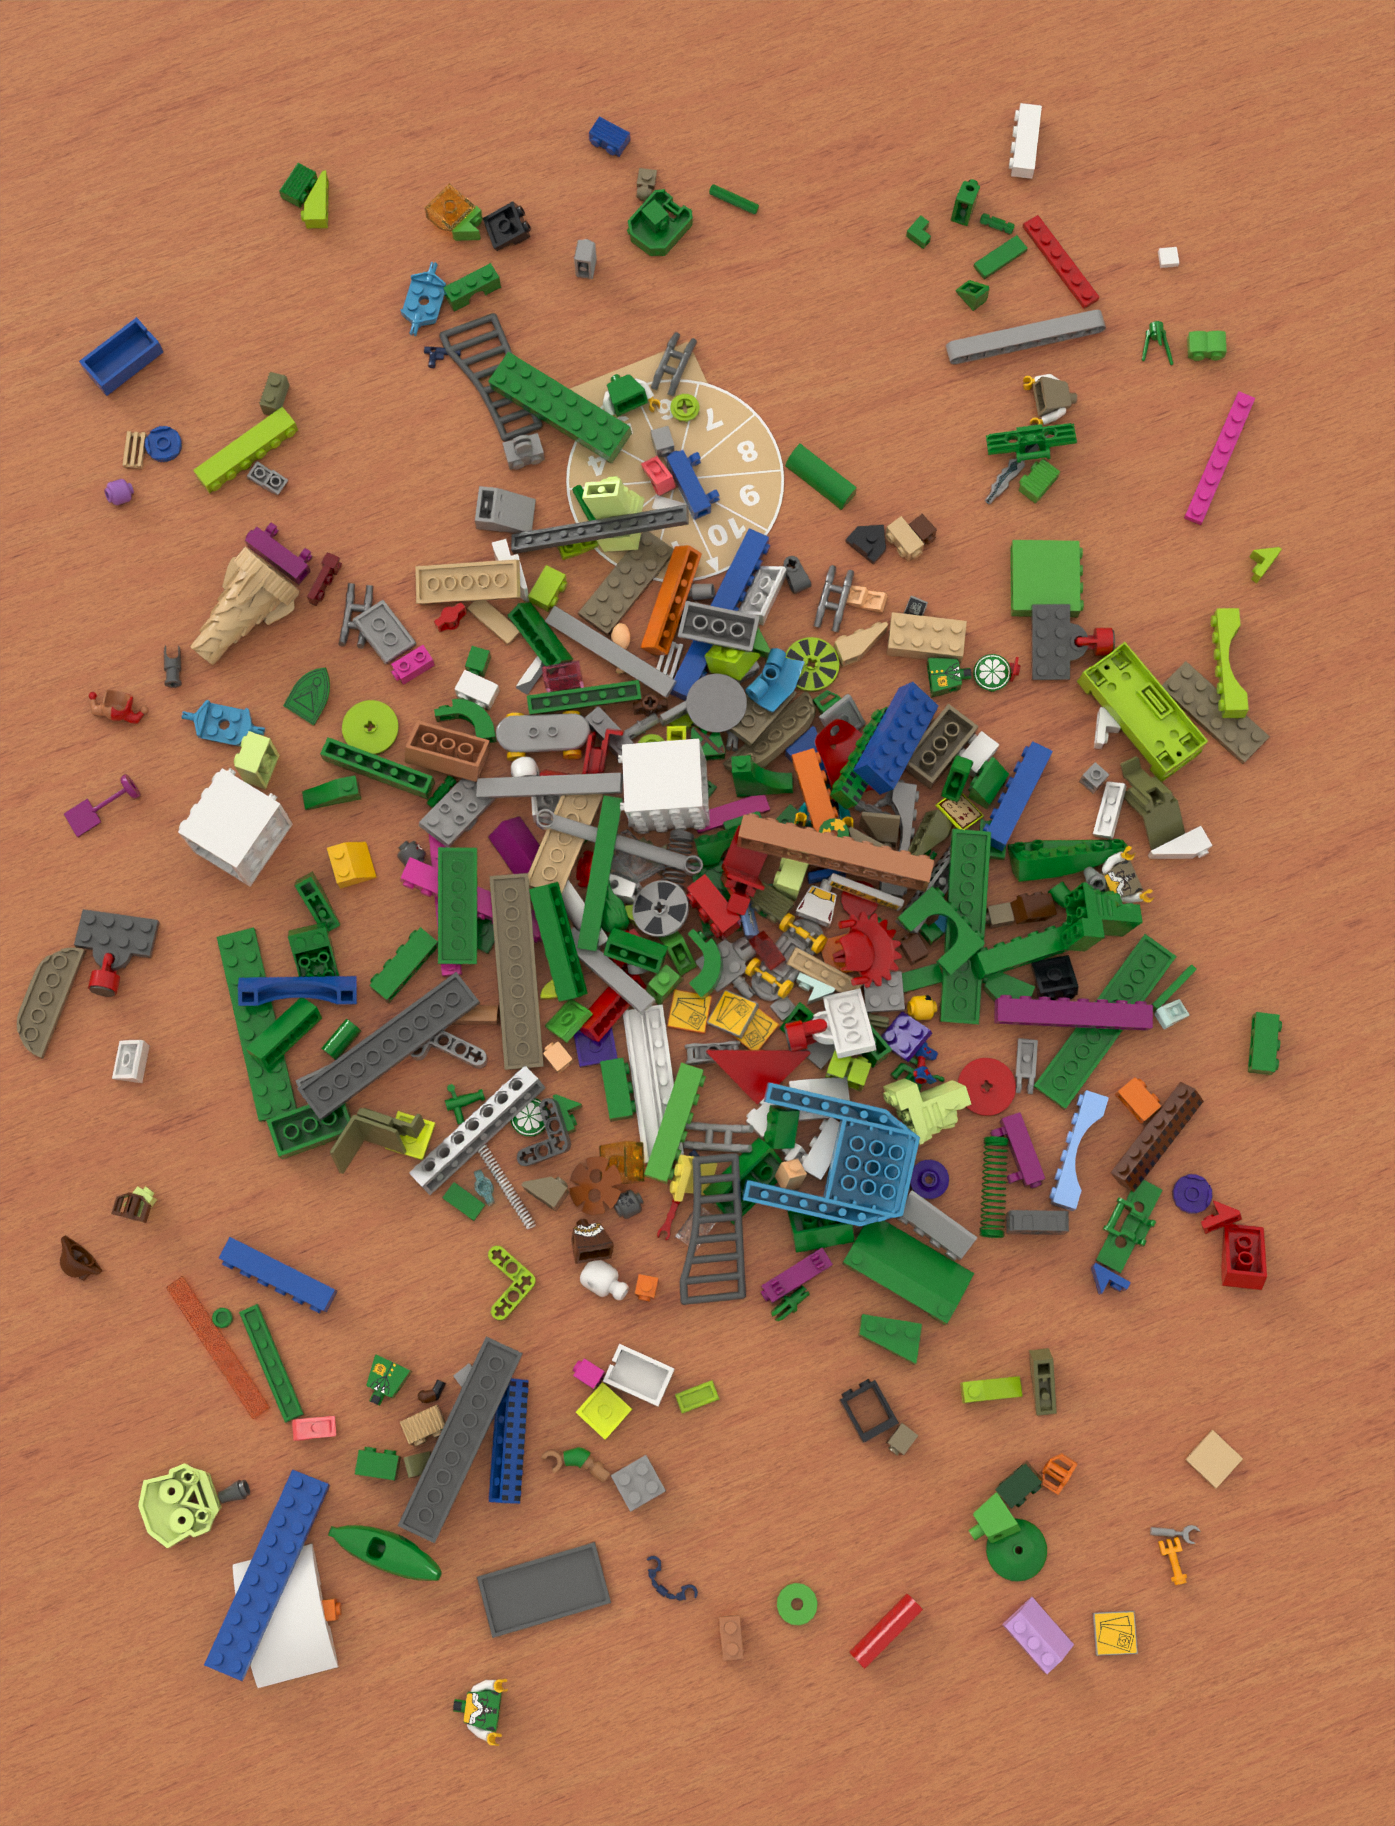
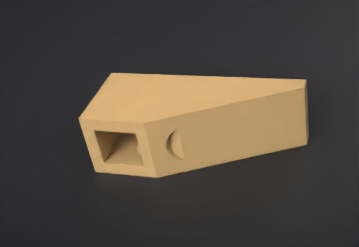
M877 622L871 628L866 630L859 629L850 636L843 635L837 638V641L834 643V649L838 654L842 667L860 661L887 632L888 623Z

